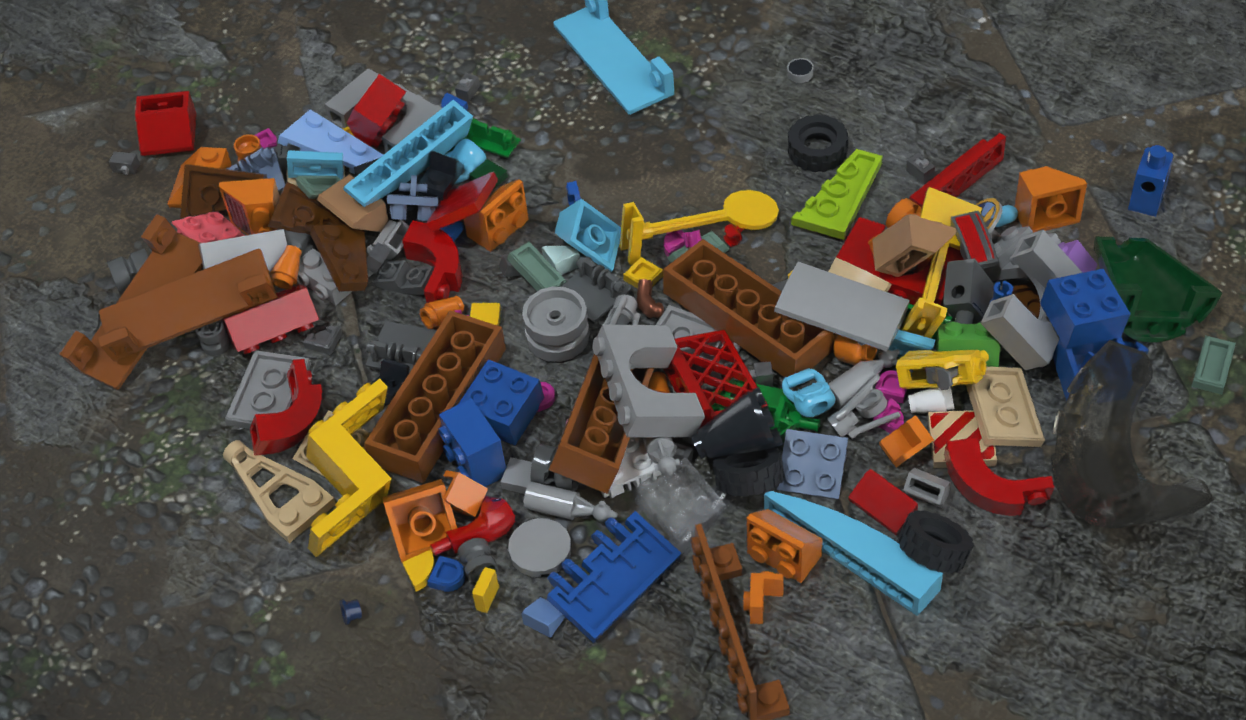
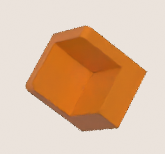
M915 415L883 438L879 445L897 468L933 442L934 439Z
M446 470L443 476L451 480V483L444 496V501L452 505V510L459 514L475 517L488 488L459 472Z

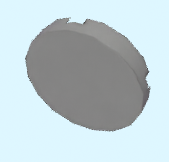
M547 518L532 519L522 523L513 531L509 539L508 552L513 566L518 571L531 577H541V575L547 573L549 575L552 572L557 573L563 568L561 563L571 556V539L567 530L559 522Z

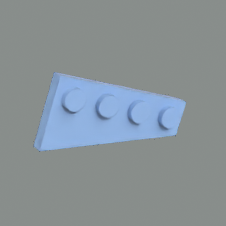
M311 109L281 133L278 139L279 144L286 147L288 144L299 147L300 151L343 153V165L349 167V172L355 174L353 167L383 156L382 153Z

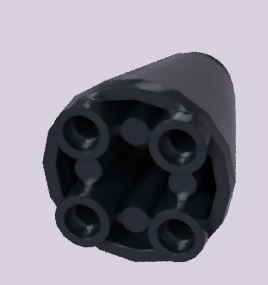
M759 387L746 392L699 428L697 434L691 436L701 459L707 456L711 459L770 450L783 445L777 428L771 429V427L775 426V422L768 406L761 407L766 402Z

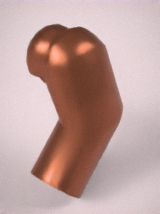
M639 279L636 299L638 308L648 318H660L663 314L664 306L660 302L656 303L651 297L653 281Z

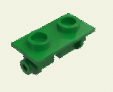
M475 118L472 119L468 135L465 137L481 149L506 158L511 155L521 141V138L512 134L511 130H504L495 126L489 128L488 124L477 121Z

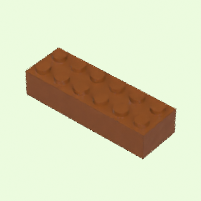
M704 239L663 269L664 294L717 331L725 329L730 340L760 361H771L772 369L783 377H788L808 368L812 369L833 351L835 333L774 312L782 291Z
M451 310L449 311L364 442L366 452L382 469L421 483L425 482L443 453L442 446L446 445L438 431V428L442 427L439 414L458 405L488 359L498 363L506 350L502 327Z
M593 354L549 470L608 494L619 471L630 438L626 437L623 426L618 421V412L614 401L610 399L606 379L602 377L601 365L597 355ZM654 368L631 369V372L641 384L648 387Z

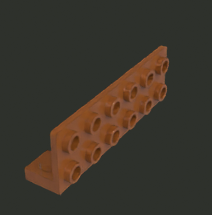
M156 214L141 236L152 252L117 303L199 272L203 267L198 246L201 243L177 233L165 217ZM102 325L91 340L84 334L75 331L59 355L74 370L116 390L121 388L146 351L144 349L113 361L100 347L98 337L105 334Z
M259 248L99 310L105 333L98 337L100 347L113 361H116L277 298L262 250Z
M696 524L695 537L691 538L694 553L692 555V562L696 574L700 573L702 577L700 585L704 600H709L711 605L709 614L713 628L718 627L720 633L718 643L722 656L727 655L729 665H727L730 682L732 685H737L739 693L736 694L739 710L741 714L747 713L749 720H772L790 715V708L780 679L754 685L720 582L742 576V567L734 543L709 548L702 524Z

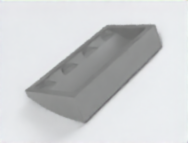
M798 262L782 290L774 312L888 351L905 320L910 300Z

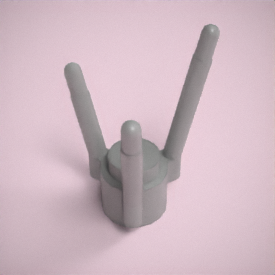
M629 295L617 296L613 308L610 309L608 317L603 324L615 325L617 323L619 325H627L629 322H632V325H638L641 314L636 311L637 301Z
M875 375L839 411L827 419L840 437L848 434L853 439L860 433L901 416L899 412L859 427L855 426L860 421L852 410L873 390V385L880 379L879 375Z

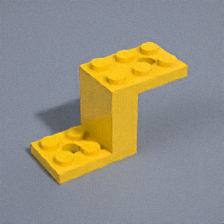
M380 378L372 385L370 383L363 385L357 391V397L349 403L344 401L334 409L333 416L325 422L323 420L318 421L309 430L306 457L343 496L335 504L336 509L328 515L322 513L311 523L312 528L309 534L308 549L315 557L319 556L383 503L381 497L388 495L391 477L351 436L383 410L388 387Z

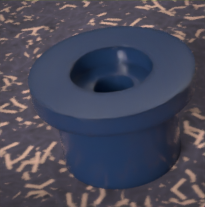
M344 599L340 600V609L345 625H349L352 620L362 618L360 604L357 599L345 602Z

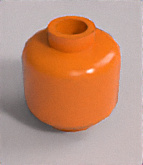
M836 333L834 335L833 350L837 360L856 365L860 361H871L875 358L878 348L867 344L860 345L857 341Z

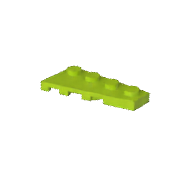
M856 149L837 169V174L831 180H826L821 186L820 192L815 197L811 196L806 201L805 207L801 212H796L791 217V225L844 240L882 165L883 156Z

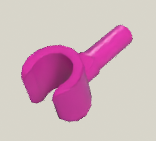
M700 230L683 233L686 248H691L702 240Z

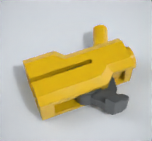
M985 350L908 351L897 360L896 370L899 386L902 389L939 388L940 390H948L949 387L955 385L977 384L986 373V362L989 360V355Z

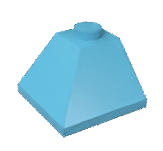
M579 199L560 212L555 234L586 257L592 258L593 262L603 265L605 269H609L612 272L620 243L621 227L583 199Z

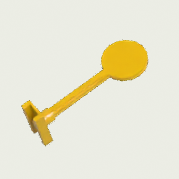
M741 190L730 194L725 199L722 210L650 223L644 222L634 202L623 204L619 247L621 251L629 249L627 262L629 265H632L641 257L642 240L651 239L653 235L722 221H729L740 228L749 230L764 229L771 226L777 220L779 209L777 203L770 196L759 191Z

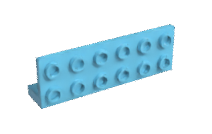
M585 0L586 8L553 22L555 29L628 114H633L675 95L672 69L660 56L650 60L651 64L609 17L608 0Z

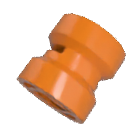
M247 134L235 140L234 150L238 156V163L241 159L246 162V156H250L261 148V143L257 136Z

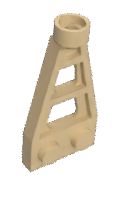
M240 440L231 442L223 452V458L234 467L269 526L288 543L292 542L310 527L311 523L319 515L328 512L336 504L334 497L314 480L262 455H254V451L250 450ZM262 468L275 475L262 487H258L251 479ZM282 485H288L299 491L296 496L281 508L275 507L269 497Z

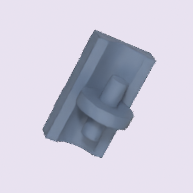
M411 175V183H400L399 191H409L410 195H387L391 219L406 220L407 205H418L417 220L428 221L435 211V206L438 207V197L416 196V192L427 193L428 184H417V176Z

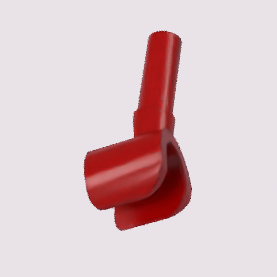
M728 224L724 230L727 235H724L723 239L729 246H736L742 240L741 232L745 229Z

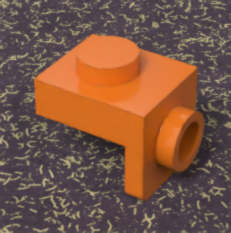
M770 571L751 573L750 591H744L743 611H750V624H763L764 596H783V574H775Z

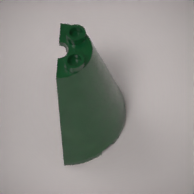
M1095 236L1094 252L1097 256L1099 268L1105 270L1130 312V317L1123 331L1127 336L1142 342H1162L1174 339L1185 334V328L1192 325L1195 321L1201 323L1218 303L1222 292L1217 287L1149 239L1128 238L1121 245H1117L1114 237Z

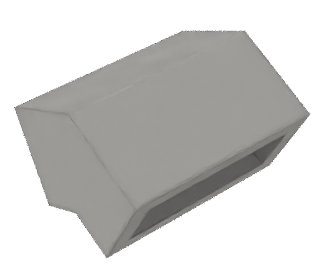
M401 219L398 222L389 220L373 243V247L379 242L391 251L386 259L392 260L403 247L402 240L409 225Z
M913 468L908 473L903 490L906 491V494L942 508L950 494L951 482ZM916 483L939 492V496L917 488L914 485Z

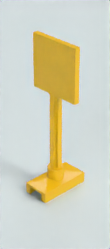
M929 187L925 195L920 217L941 222L951 227V217L978 210L981 214L982 207ZM956 235L933 254L922 298L918 299L902 323L900 330L932 338L945 319L948 308L938 305L934 301L948 247L960 250V242Z

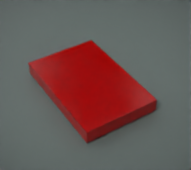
M495 172L450 190L426 223L430 231L434 232L479 213L497 184L498 178Z

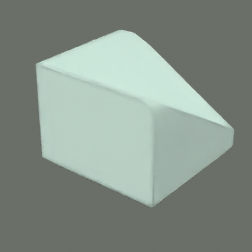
M567 245L542 247L543 257L561 276L578 268L576 263L580 258V254L577 250Z

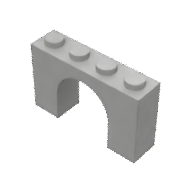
M366 69L325 103L328 120L341 129L348 127L347 121L354 107L379 74ZM396 84L407 91L402 99L405 106L400 112L405 116L382 136L385 153L442 108L428 102L422 96L408 91L402 85Z
M1044 230L1021 237L1011 257L1034 283L1040 302L1048 280L1083 273ZM1014 294L992 300L981 321L986 330L1025 371L1048 365L1053 358V353L1060 339L1041 304L1037 319Z
M602 324L598 336L593 340V352L598 357L602 377L606 379L610 399L614 401L618 412V421L623 426L627 438L691 437L697 433L705 418L696 393H663L654 391L641 384L631 372V369L669 367L678 347L668 325Z

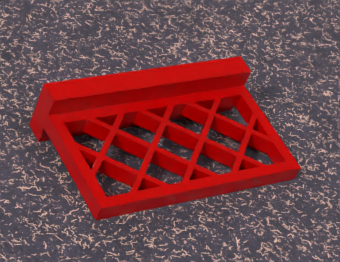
M725 329L674 339L678 348L669 367L663 369L676 393H696L705 415L700 428L721 412H714L712 409L714 403L728 407L746 392L757 388L756 383ZM717 341H721L723 344L721 349L708 345ZM690 347L695 349V352L690 354L682 351L680 348ZM704 352L715 357L710 361L699 356ZM721 359L732 362L733 366L730 368L721 365L719 361ZM695 364L706 368V370L701 373L692 370L691 367ZM712 371H715L726 376L723 380H720L709 375ZM731 378L743 381L745 384L740 387L729 383ZM703 383L716 387L714 393L702 389ZM725 390L736 394V396L732 400L720 394Z

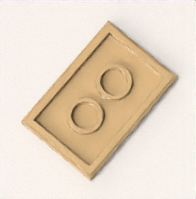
M986 367L985 375L977 384H966L984 445L1041 447L1045 438L1022 368Z

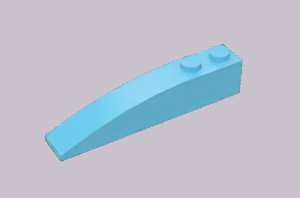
M452 100L347 183L343 190L363 207L383 198L398 189L400 183L410 181L411 175L417 176L430 166L432 151L444 155L458 142L463 140L468 135L473 116Z
M768 491L764 494V510L770 509L823 539L822 551L916 616L922 612L941 590L942 572L934 569L931 570L915 562L914 559L907 556L901 550L899 543L870 526L833 509L801 498L774 491Z

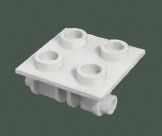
M641 437L629 439L619 471L608 494L601 492L604 498L608 496L614 498L616 495L624 493L623 485L628 492L631 491L630 482H633L634 486L639 488L640 484L644 485L651 481H656L657 477L661 475L660 471L656 472L654 466L658 465V463L649 458Z

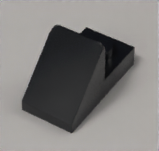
M432 151L429 169L418 183L428 184L427 193H419L438 197L439 200L443 201L464 171V165L457 159Z

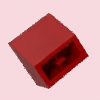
M379 74L354 107L347 121L353 136L370 147L378 148L382 142V136L393 127L398 119L397 116L405 106L402 99L407 91Z
M189 91L137 96L135 119L141 156L194 150L197 113Z

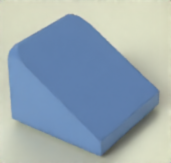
M541 597L526 607L521 613L524 625L550 638L565 618L549 601Z

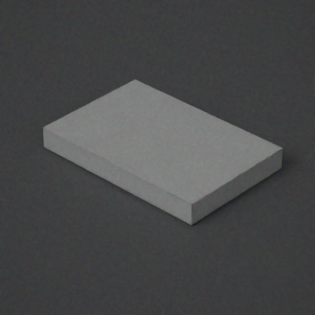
M284 229L201 243L198 246L203 269L259 248L263 252L270 273L283 254L287 241Z
M668 305L656 325H668L674 339L717 331L693 313ZM721 341L708 344L719 349L723 346ZM732 341L734 347L739 353L742 347H740L738 344ZM690 347L680 348L682 351L690 354L695 352V349ZM702 352L699 357L712 361L715 356ZM721 359L719 364L730 367L732 362ZM695 364L691 367V369L701 373L706 370V368ZM712 371L709 376L722 380L725 375Z
M255 350L225 417L226 424L228 426L250 429L255 414L278 413L291 407L292 399L287 378L288 370L293 359H305L306 369L309 370L311 366L310 359Z

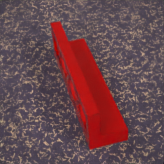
M999 133L990 141L982 139L913 193L909 199L922 208L929 187L954 197L959 196L1003 160L1006 136Z

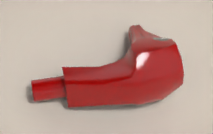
M485 496L480 506L479 517L466 526L445 531L447 537L430 544L433 554L436 556L451 548L456 554L463 543L473 538H484L487 542L501 538L508 533L516 522L513 510L503 498Z

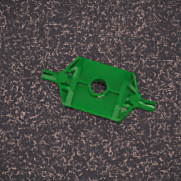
M734 379L729 381V383L740 387L745 384L743 381ZM756 384L760 388L774 419L775 426L771 427V429L777 428L783 443L785 441L786 429L797 430L802 428L818 432L820 419L804 417L799 414L794 403L784 395L783 389ZM725 390L720 394L732 400L736 396V394ZM717 403L712 405L714 412L727 408Z

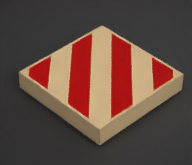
M974 410L928 412L929 433L934 439L930 443L933 469L947 468L944 457L947 441L977 437L987 467L996 466L995 446L984 445Z

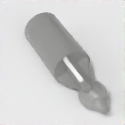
M900 350L883 351L878 354V360L860 361L828 383L836 399L832 407L835 409L842 408L875 375H879L883 367L890 368L896 365Z
M641 437L649 458L658 463V465L654 466L656 472L660 471L665 475H672L677 465H680L679 459L673 458L675 445L672 438Z
M532 481L528 484L524 496L525 509L573 520L575 517L593 515L600 524H604L610 517H618V514L611 510L610 506L605 504L604 501H600L599 504L594 506L580 497L579 492Z

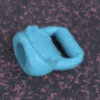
M467 138L458 142L452 151L445 154L448 157L457 159L464 165L465 171L459 176L455 184L467 180L469 174L487 158L482 149Z
M808 368L785 377L782 382L784 395L794 403L797 412L804 417L820 415L829 410L836 401L823 375L814 369ZM812 379L817 381V383H812V385L797 391L790 389Z

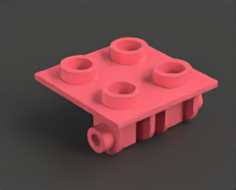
M218 211L172 221V224L178 229L177 233L200 243L245 236Z

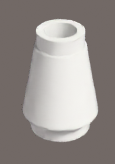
M951 387L948 390L928 388L913 395H908L911 413L947 412V410L954 409Z

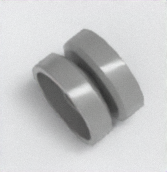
M552 286L537 291L525 302L522 312L525 336L529 350L536 357L546 361L562 362L572 359L583 352L589 342L590 331L587 321V307L584 299L576 291L566 287Z

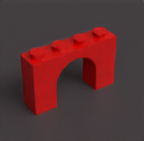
M859 217L836 258L891 283L892 285L888 293L910 300L909 304L915 305L918 299L922 298L932 258L923 270L912 275L896 277L875 271L874 256L868 241L884 232L886 225ZM948 247L934 303L943 307L947 263L964 260L960 250Z

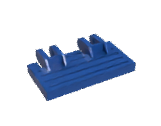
M636 511L625 521V525L633 533H630L613 517H610L605 522L606 528L622 543L619 546L602 531L596 530L591 535L592 540L598 547L583 560L581 565L590 573L589 575L570 559H566L561 563L564 571L578 584L575 589L556 572H552L548 576L549 582L555 588L547 595V600L593 643L682 554Z

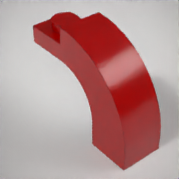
M412 220L402 240L406 259L424 262L434 267L424 289L426 303L448 298L450 291L459 292L462 285V269L454 241L442 229L433 232L430 231L426 223Z
M293 359L287 373L292 406L278 413L255 414L250 426L254 455H267L285 451L299 443L309 432L321 405L322 386L321 384L312 385V374L310 370L306 369L305 359Z
M978 437L946 442L944 457L950 478L959 492L979 508L995 514L1015 516L1022 514L1025 502H1028L1029 505H1039L1051 498L1054 490L1052 476L1022 480L1005 479L993 473L985 464Z

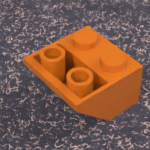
M518 179L501 186L487 198L479 213L464 218L468 238L491 252L498 245L503 244L518 228L525 225L529 218L523 181Z
M770 509L750 513L746 518L747 553L755 561L766 563L777 569L785 578H793L802 583L822 556L823 539Z

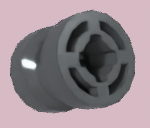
M222 319L195 329L205 354L218 356L228 350L230 339Z
M484 538L468 540L458 549L459 558L466 565L465 573L468 580L477 583L485 567L496 570V573L498 570L495 559L489 556L491 550L487 540Z

